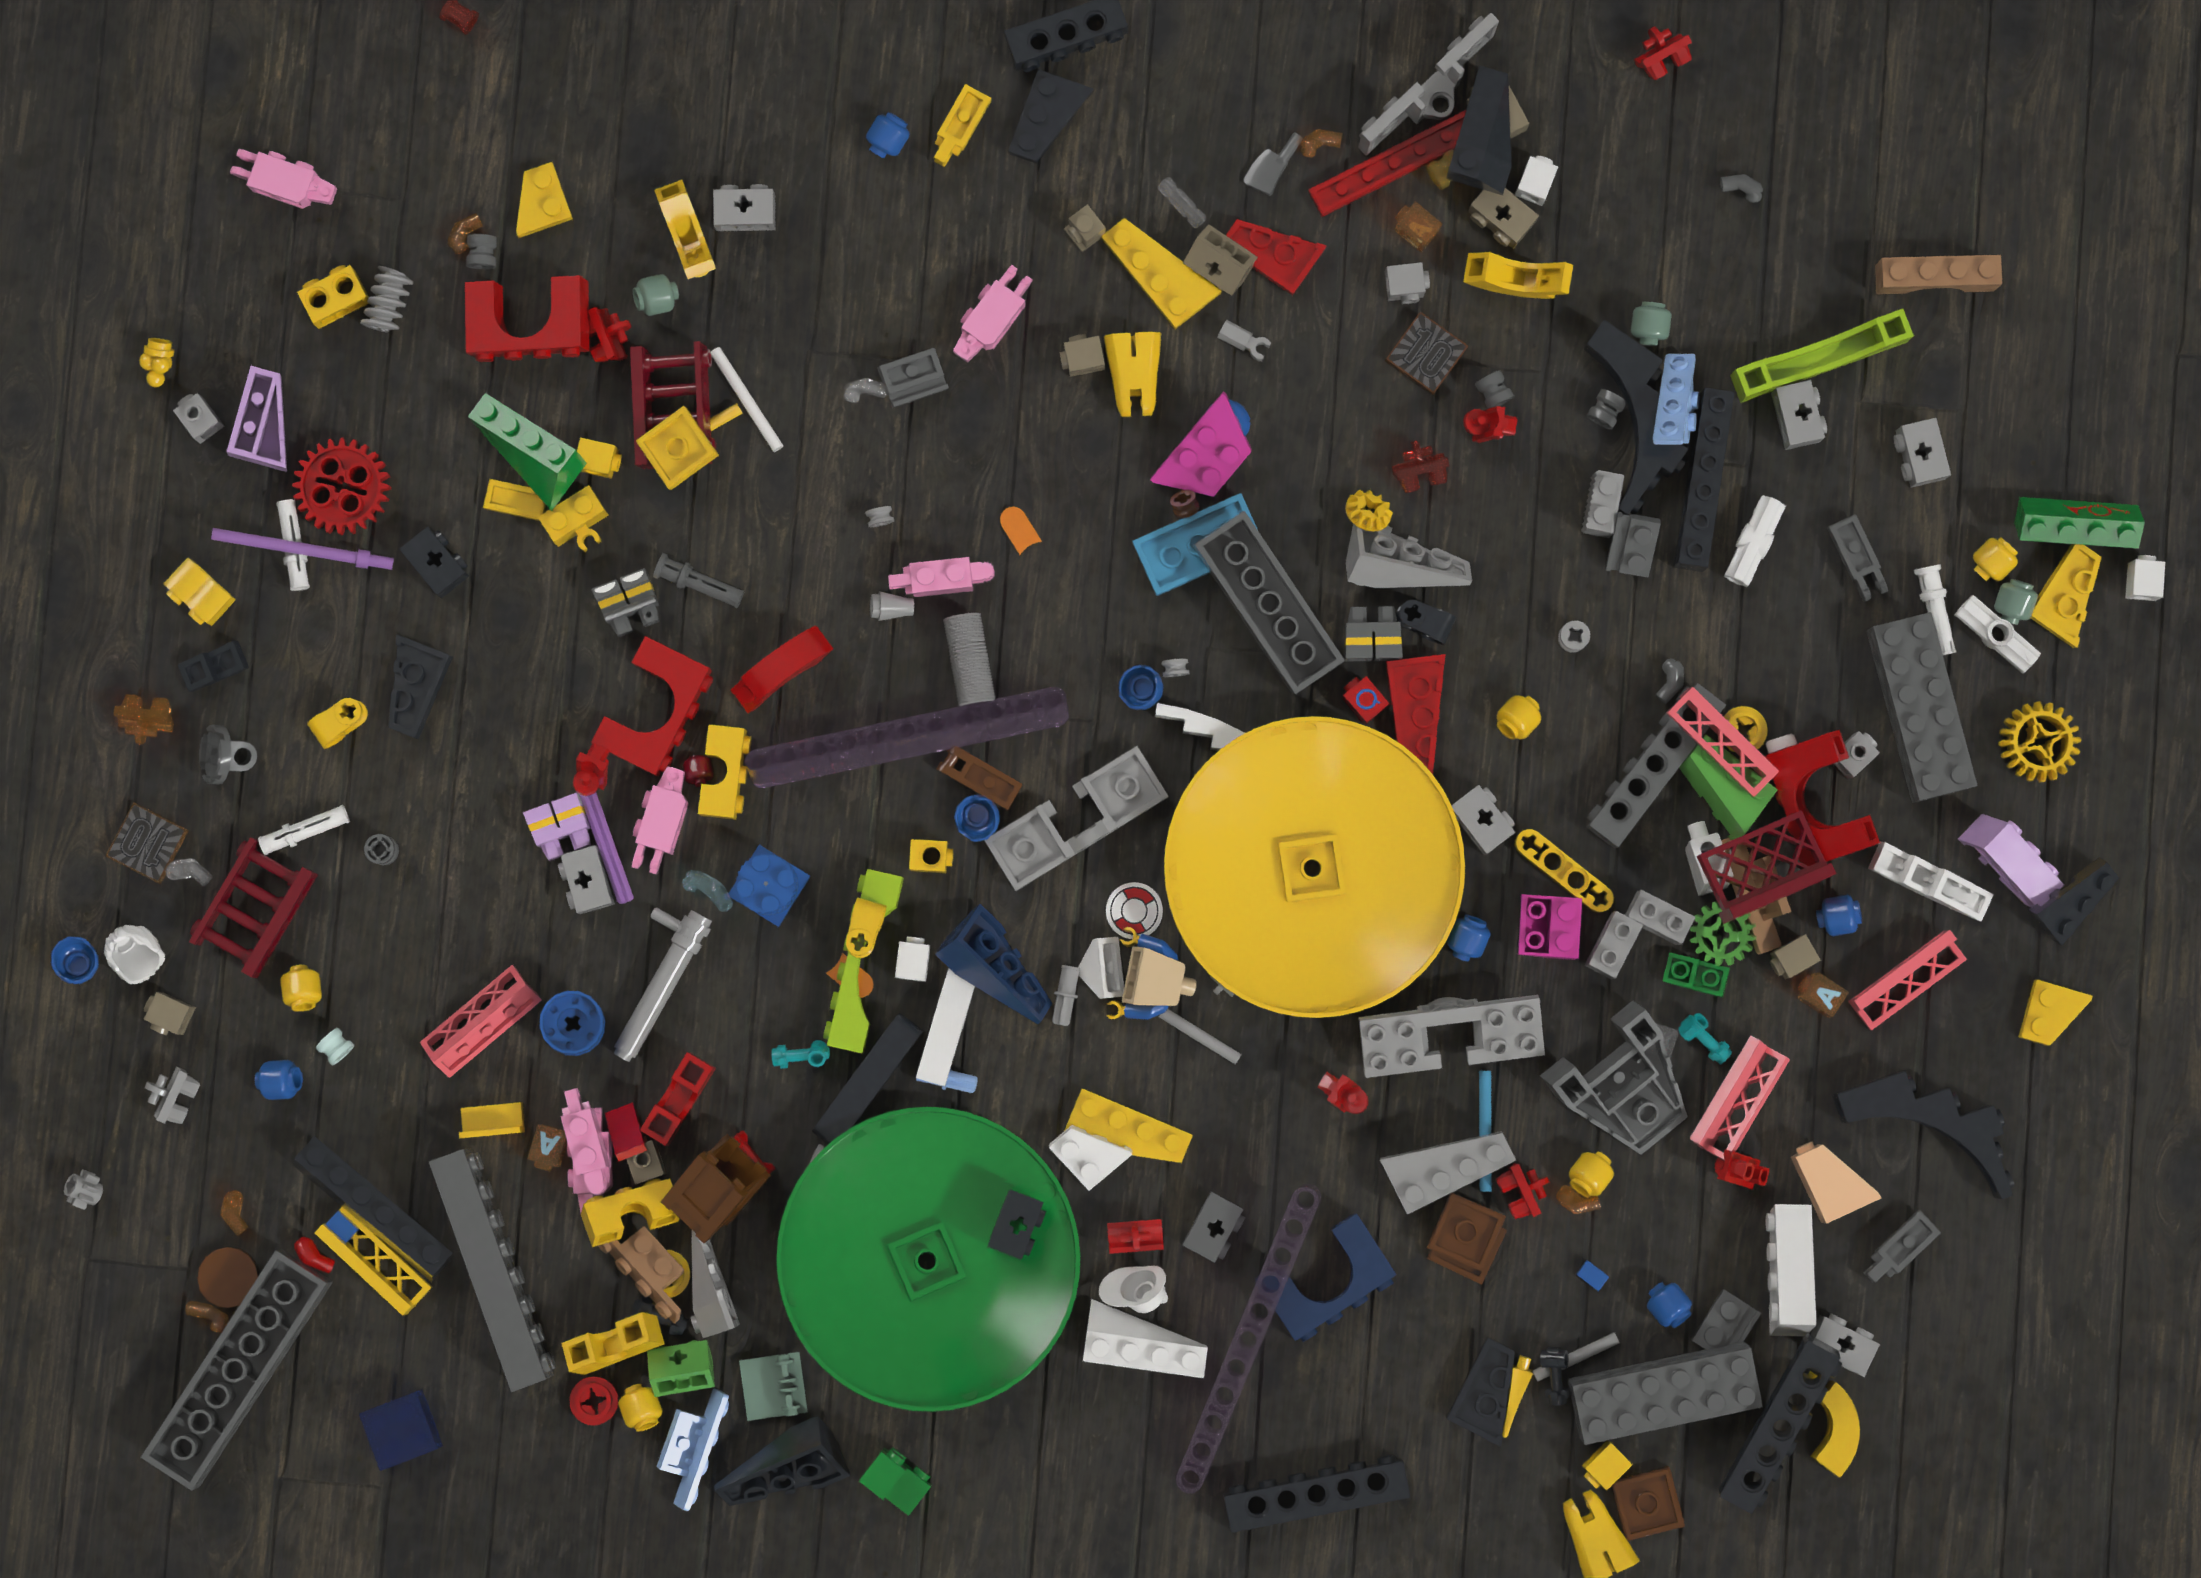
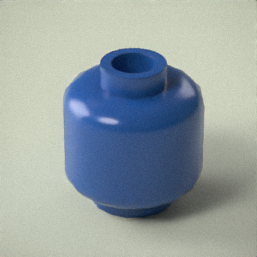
M890 112L887 115H878L866 134L867 141L872 144L869 150L882 158H885L887 154L897 156L909 138L910 133L906 128L908 123Z
M1850 895L1825 898L1822 901V910H1816L1819 928L1825 927L1826 932L1830 936L1854 933L1857 931L1858 924H1862L1858 900L1853 901Z
M1465 915L1464 918L1456 919L1447 939V945L1453 950L1452 955L1463 961H1469L1470 957H1481L1491 935L1486 927L1487 923L1471 915Z
M290 1060L267 1061L262 1064L259 1072L255 1075L256 1088L268 1100L290 1099L301 1089L303 1083L300 1068Z
M1661 1282L1648 1293L1651 1298L1647 1303V1309L1661 1326L1676 1328L1691 1316L1692 1301L1678 1284L1670 1283L1665 1286Z

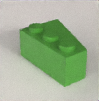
M1708 735L1703 737L1706 742H1715ZM1696 744L1679 767L1700 798L1703 796L1709 804L1717 821L1720 820L1730 835L1728 837L1730 840H1734L1747 833L1778 790L1768 782L1755 797H1752L1698 744ZM1711 746L1718 753V746ZM1723 748L1724 760L1729 764H1740L1739 759ZM1733 767L1740 774V767ZM1745 767V780L1754 788L1762 777L1749 767Z

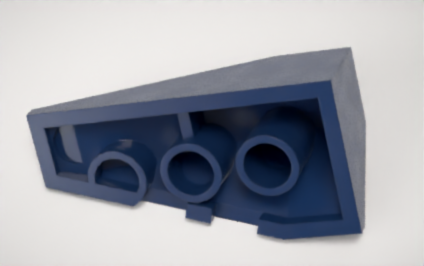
M981 904L977 905L946 937L935 955L957 976L1034 1023L1039 1024L1052 1005L1051 1000L1034 974L1027 972L1021 964L1019 958L1022 955L1017 948L1012 950L1003 936L1007 932L1002 924Z

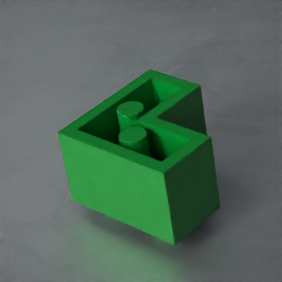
M884 1447L864 1472L859 1482L882 1500L884 1498L889 1500L909 1516L931 1488L932 1483L928 1481L930 1475L917 1465L914 1469L905 1463L907 1457L896 1448L892 1447L888 1450Z

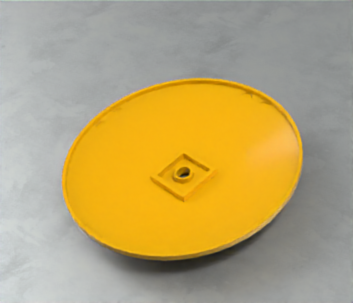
M1311 716L1275 721L1255 728L1221 748L1202 766L1183 792L1174 811L1165 846L1164 876L1169 907L1176 927L1192 955L1211 977L1236 996L1260 1008L1295 1017L1322 1018L1355 1013L1375 1006L1409 986L1426 970L1447 941L1455 924L1464 889L1465 858L1460 827L1454 810L1436 778L1414 754L1389 736L1368 726L1332 717ZM1315 860L1319 863L1320 873L1316 877H1310L1304 872L1306 861Z

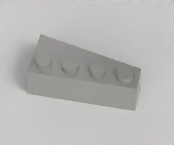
M1500 1131L1381 1157L1380 1161L1406 1213L1409 1214L1516 1161V1158L1503 1132Z

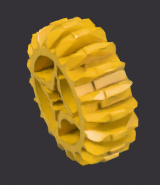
M2040 701L2034 703L2033 709L2027 703L2022 705V712L2018 709L2012 711L2014 719L2007 718L2004 720L2005 725L2010 729L2000 730L1999 734L2007 737V740L1999 741L1998 745L2000 747L2007 746L2008 751L2001 753V757L2007 758L2010 756L2012 760L2007 764L2009 769L2016 765L2018 766L2015 773L2016 776H2022L2027 771V781H2033L2035 776H2037L2040 783L2045 782L2047 776L2050 780L2057 779V772L2062 775L2068 772L2065 764L2073 766L2076 763L2070 755L2080 754V750L2073 747V744L2080 743L2081 738L2073 737L2072 733L2079 730V727H2069L2068 723L2072 721L2073 717L2069 715L2062 718L2061 716L2064 713L2062 707L2053 713V703H2047L2044 709ZM2036 718L2050 722L2058 731H2046L2042 724L2037 722ZM2026 722L2028 728H2026L2027 739L2024 743L2018 745L2019 731ZM2051 737V740L2045 741L2043 745L2028 747L2036 739ZM2061 739L2060 753L2053 762L2051 758L2054 756L2052 746L2057 740ZM2031 752L2035 754L2038 761H2042L2043 766L2029 762L2022 753Z

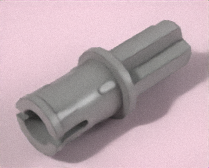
M1062 965L1058 991L1054 992L1057 997L1052 1022L1057 1025L1068 1026L1070 1024L1074 998L1077 999L1078 995H1075L1081 968Z

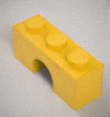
M708 725L705 755L724 760L727 766V774L719 784H701L698 808L700 816L736 820L737 813H742L744 796L739 795L741 783L746 784L748 767L743 766L744 754H749L751 747V736H746L747 731L744 728Z
M670 1178L662 1181L661 1179H652L639 1188L625 1187L616 1191L615 1195L608 1197L598 1195L588 1199L583 1204L581 1217L592 1247L621 1239L624 1230L621 1216L629 1212L641 1214L646 1219L650 1230L679 1222V1217L660 1202L673 1187Z
M641 1312L615 1322L616 1328L598 1334L586 1333L561 1343L569 1372L586 1375L664 1345L657 1315Z

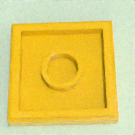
M682 406L636 440L670 490L719 456L685 406Z

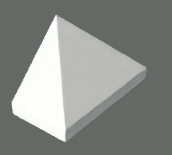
M1119 938L1093 939L1078 968H1081L1079 976L1100 999L1123 997L1124 981Z

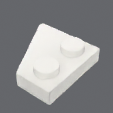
M1071 1125L1049 1144V1148L1089 1191L1133 1153L1130 1147L1124 1146L1123 1148L1108 1142L1107 1138L1097 1134H1088L1086 1130Z

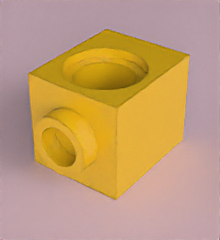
M580 438L577 452L587 463L581 472L612 479L613 472L619 471L622 455L618 454L619 450L615 445Z
M911 839L910 871L946 873L947 866L952 867L953 849L948 848L947 841ZM930 848L937 849L940 852L939 861L933 865H929L923 860L924 852Z
M1608 1440L1582 1465L1587 1471L1584 1477L1596 1489L1601 1485L1605 1490H1608L1632 1466L1626 1457Z

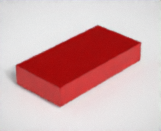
M633 1102L605 1113L614 1152L618 1161L647 1151L643 1133L640 1131L641 1126L637 1110Z

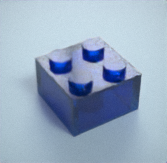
M422 1389L359 1413L380 1471L443 1446Z

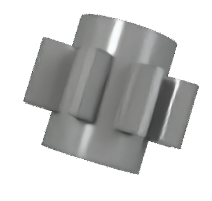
M83 1169L80 1176L72 1174L64 1187V1194L69 1196L67 1202L83 1210L86 1209L87 1203L95 1205L103 1193V1186L98 1183L100 1177Z

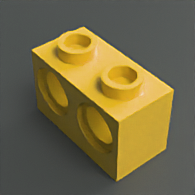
M345 265L338 266L329 272V276L320 281L319 279L310 280L302 286V290L297 292L310 319L318 329L369 304L367 302L369 296L351 265L347 267ZM344 282H353V288L349 293H340V287ZM319 295H325L326 303L322 307H314V299Z

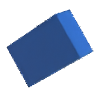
M337 1211L326 1223L345 1243L359 1230L341 1211Z
M1588 1260L1584 1262L1576 1273L1578 1277L1597 1291L1601 1289L1609 1278L1608 1275Z

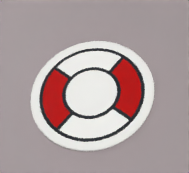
M1132 882L1121 885L1110 895L1106 905V916L1109 925L1117 934L1125 938L1133 939L1134 935L1131 932L1124 931V928H1133L1139 936L1141 934L1150 935L1157 929L1162 919L1163 907L1158 894L1152 888L1142 883Z

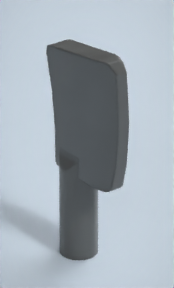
M1294 132L1278 155L1271 150H1265L1251 165L1244 178V183L1259 192L1271 196L1282 172L1288 165L1289 159L1303 138Z

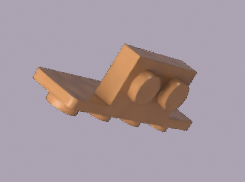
M1730 838L1721 840L1722 844L1731 841ZM1738 844L1734 857L1748 862L1750 855L1747 847ZM1729 848V849H1727V850H1725V853H1727V854H1728V853H1729V850H1730V848ZM1771 856L1755 860L1753 865L1767 870ZM1731 862L1730 867L1734 875L1733 878L1741 881L1745 867ZM1774 865L1772 873L1778 875L1777 869ZM1751 870L1747 884L1755 888H1761L1765 876ZM1770 878L1768 884L1774 882L1775 880ZM1732 884L1735 895L1737 896L1739 887ZM1744 890L1743 895L1749 893L1750 891ZM1787 897L1750 912L1751 916L1747 919L1748 924H1756V927L1750 930V934L1757 936L1756 940L1752 942L1758 955L1781 947V941L1772 918L1791 912Z
M645 1226L622 1244L615 1240L598 1246L604 1253L607 1254L609 1252L614 1257L617 1268L624 1275L629 1274L635 1280L636 1288L644 1297L649 1296L656 1303L655 1308L664 1319L669 1318L673 1323L680 1319L681 1309L663 1290L684 1273V1269Z

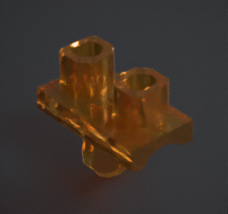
M126 694L121 706H115L114 716H117L118 726L126 727V734L135 735L136 744L143 745L147 736L156 737L157 731L173 732L174 723L171 718V705L166 698H154L150 710L142 709L143 701L141 697Z

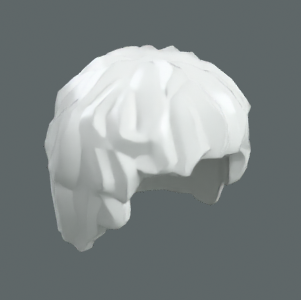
M124 925L123 927L116 928L106 938L104 955L108 965L121 979L129 984H138L148 980L165 961V953L161 950L158 940L144 926Z

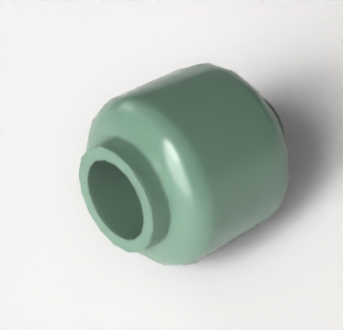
M659 274L638 280L636 288H633V299L638 311H643L647 316H653L673 310L675 300L679 299V293L675 282H670L664 274Z
M1642 302L1641 306L1634 309L1631 334L1636 338H1640V344L1657 346L1658 340H1665L1669 337L1672 314L1669 310L1665 309V304Z
M2011 579L2010 583L2006 582L2001 585L1994 604L1995 610L2002 614L2001 619L2018 625L2019 620H2029L2031 618L2038 598L2037 592L2033 590L2034 585L2016 579Z

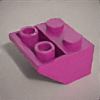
M1522 894L1518 955L1571 960L1579 959L1582 898Z

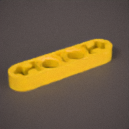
M1527 829L1517 835L1515 848L1519 854L1573 897L1582 898V904L1587 908L1600 913L1612 906L1614 900L1612 891L1539 832ZM1531 835L1534 836L1535 840L1533 843L1539 849L1542 848L1543 844L1548 847V849L1540 854L1538 861L1533 857L1538 852L1532 848L1527 850L1522 848L1524 842L1521 840L1523 836L1525 838H1529ZM1549 853H1555L1560 857L1561 863L1556 870H1550L1544 864V858ZM1572 872H1579L1584 877V884L1579 889H1574L1568 884V876ZM1590 881L1595 884L1591 888L1593 892L1599 894L1603 891L1606 894L1604 896V900L1607 902L1605 906L1603 904L1595 906L1593 904L1595 898L1589 893L1585 895V898L1580 895V893L1588 888Z

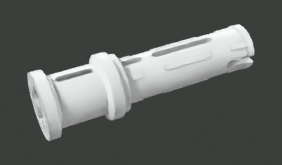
M1941 564L1916 569L1914 573L1919 577L1922 591L1919 595L1920 599L1926 603L1928 613L1931 612L1942 655L1955 653L1956 649L1946 612L1944 597H1946L1947 591L1942 587L1939 574Z

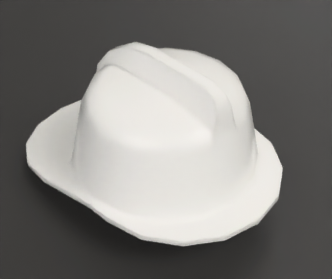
M1158 1266L1119 1268L1109 1273L1102 1280L1099 1286V1296L1109 1306L1130 1307L1138 1313H1148L1156 1309L1160 1304L1168 1301L1164 1287L1166 1275L1163 1269Z

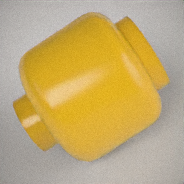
M2002 537L1998 540L1996 538H1989L1973 555V560L1977 564L1974 570L1986 581L1990 577L1995 581H2002L2017 566L2018 560L2016 555L2018 552Z
M1512 696L1497 713L1498 729L1509 739H1525L1540 724L1539 704L1529 696Z
M307 965L292 966L290 971L281 977L283 1002L291 1007L293 1011L311 1010L321 1000L322 993L319 973L308 969Z
M1585 1152L1581 1154L1569 1171L1571 1187L1584 1197L1600 1195L1614 1176L1613 1169L1610 1166L1611 1160L1601 1152H1596L1595 1154Z
M635 1384L624 1390L625 1395L618 1402L625 1425L629 1428H635L637 1432L657 1425L659 1423L658 1419L662 1415V1408L658 1397L654 1396L652 1388L642 1387V1384Z

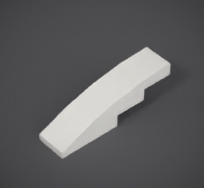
M1157 703L1156 718L1183 721V734L1212 738L1210 750L1219 751L1237 737L1245 734V732L1218 719L1189 709Z
M1886 842L1879 843L1868 869L1977 921H1982L1994 895L1946 869H1940Z
M950 968L945 978L916 1075L917 1079L942 1086L946 1085L975 988L974 985L957 976Z

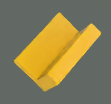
M522 1102L461 1108L463 1132H459V1138L525 1132Z

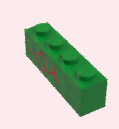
M2019 497L2014 524L2019 540L2139 548L2145 521L2139 505Z

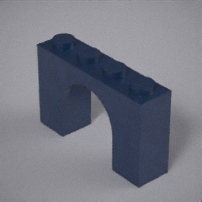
M1353 1213L1330 1228L1346 1253L1351 1265L1349 1283L1345 1290L1337 1297L1327 1301H1315L1305 1297L1299 1292L1280 1262L1254 1278L1295 1341L1300 1338L1302 1342H1305L1318 1333L1316 1327L1326 1322L1328 1326L1343 1317L1342 1310L1350 1305L1353 1309L1357 1308L1368 1300L1366 1296L1374 1289L1381 1292L1394 1283L1391 1278L1397 1274L1357 1213Z

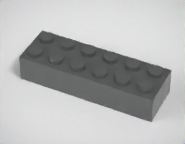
M1245 511L1240 512L1192 545L1292 694H1297L1345 661Z
M1931 612L1873 626L1866 631L1912 803L1978 786Z
M1745 1342L1567 1379L1579 1438L1584 1445L1763 1407L1752 1350Z

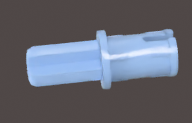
M950 1068L946 1085L942 1086V1089L946 1090L948 1087L973 1093L977 1087V1077L952 1071ZM916 1078V1081H919V1082L921 1081V1082H925V1083H931V1082L924 1081V1080H921V1079H917V1078Z

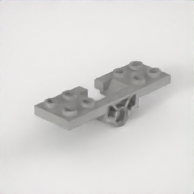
M1492 13L1485 19L1482 16L1478 17L1468 28L1470 31L1463 39L1458 36L1447 47L1449 51L1435 66L1438 70L1422 86L1416 82L1399 99L1396 96L1393 97L1383 107L1384 112L1378 119L1372 117L1361 128L1363 132L1359 135L1361 139L1358 148L1367 156L1408 116L1416 124L1423 118L1442 120L1449 117L1454 108V89L1460 84L1464 73L1462 66L1493 38L1499 20ZM1436 98H1444L1449 103V108L1445 112H1437L1434 110L1432 102Z
M1138 746L1091 775L1082 778L1081 781L1072 786L1080 799L1089 794L1104 817L1082 833L1064 842L1049 819L1056 815L1057 812L1050 800L991 835L987 840H984L1015 891H1018L1169 797Z
M1538 995L1478 1002L1477 999L1465 1000L1455 997H1444L1436 999L1427 1005L1417 1006V1010L1358 1017L1366 1078L1442 1068L1439 1050L1429 1052L1427 1027L1472 1021L1474 1046L1466 1047L1469 1065L1545 1055L1540 998Z

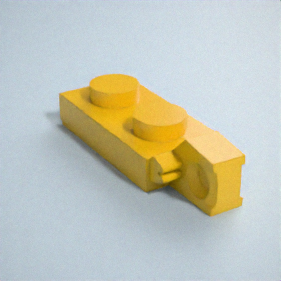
M967 84L964 85L937 133L935 144L940 147L934 156V162L945 167L952 153L959 156L991 103V97Z

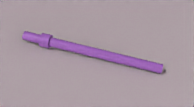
M213 528L211 540L354 563L356 567L368 569V566L392 570L394 558L372 555L370 551L358 549V552L217 528Z

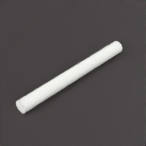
M717 347L712 350L711 355L772 451L776 452L781 449L783 444L721 348Z

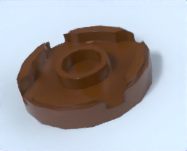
M226 1247L217 1249L205 1257L199 1267L197 1280L199 1289L207 1301L215 1306L230 1308L239 1306L260 1274L255 1260L250 1254L239 1248Z

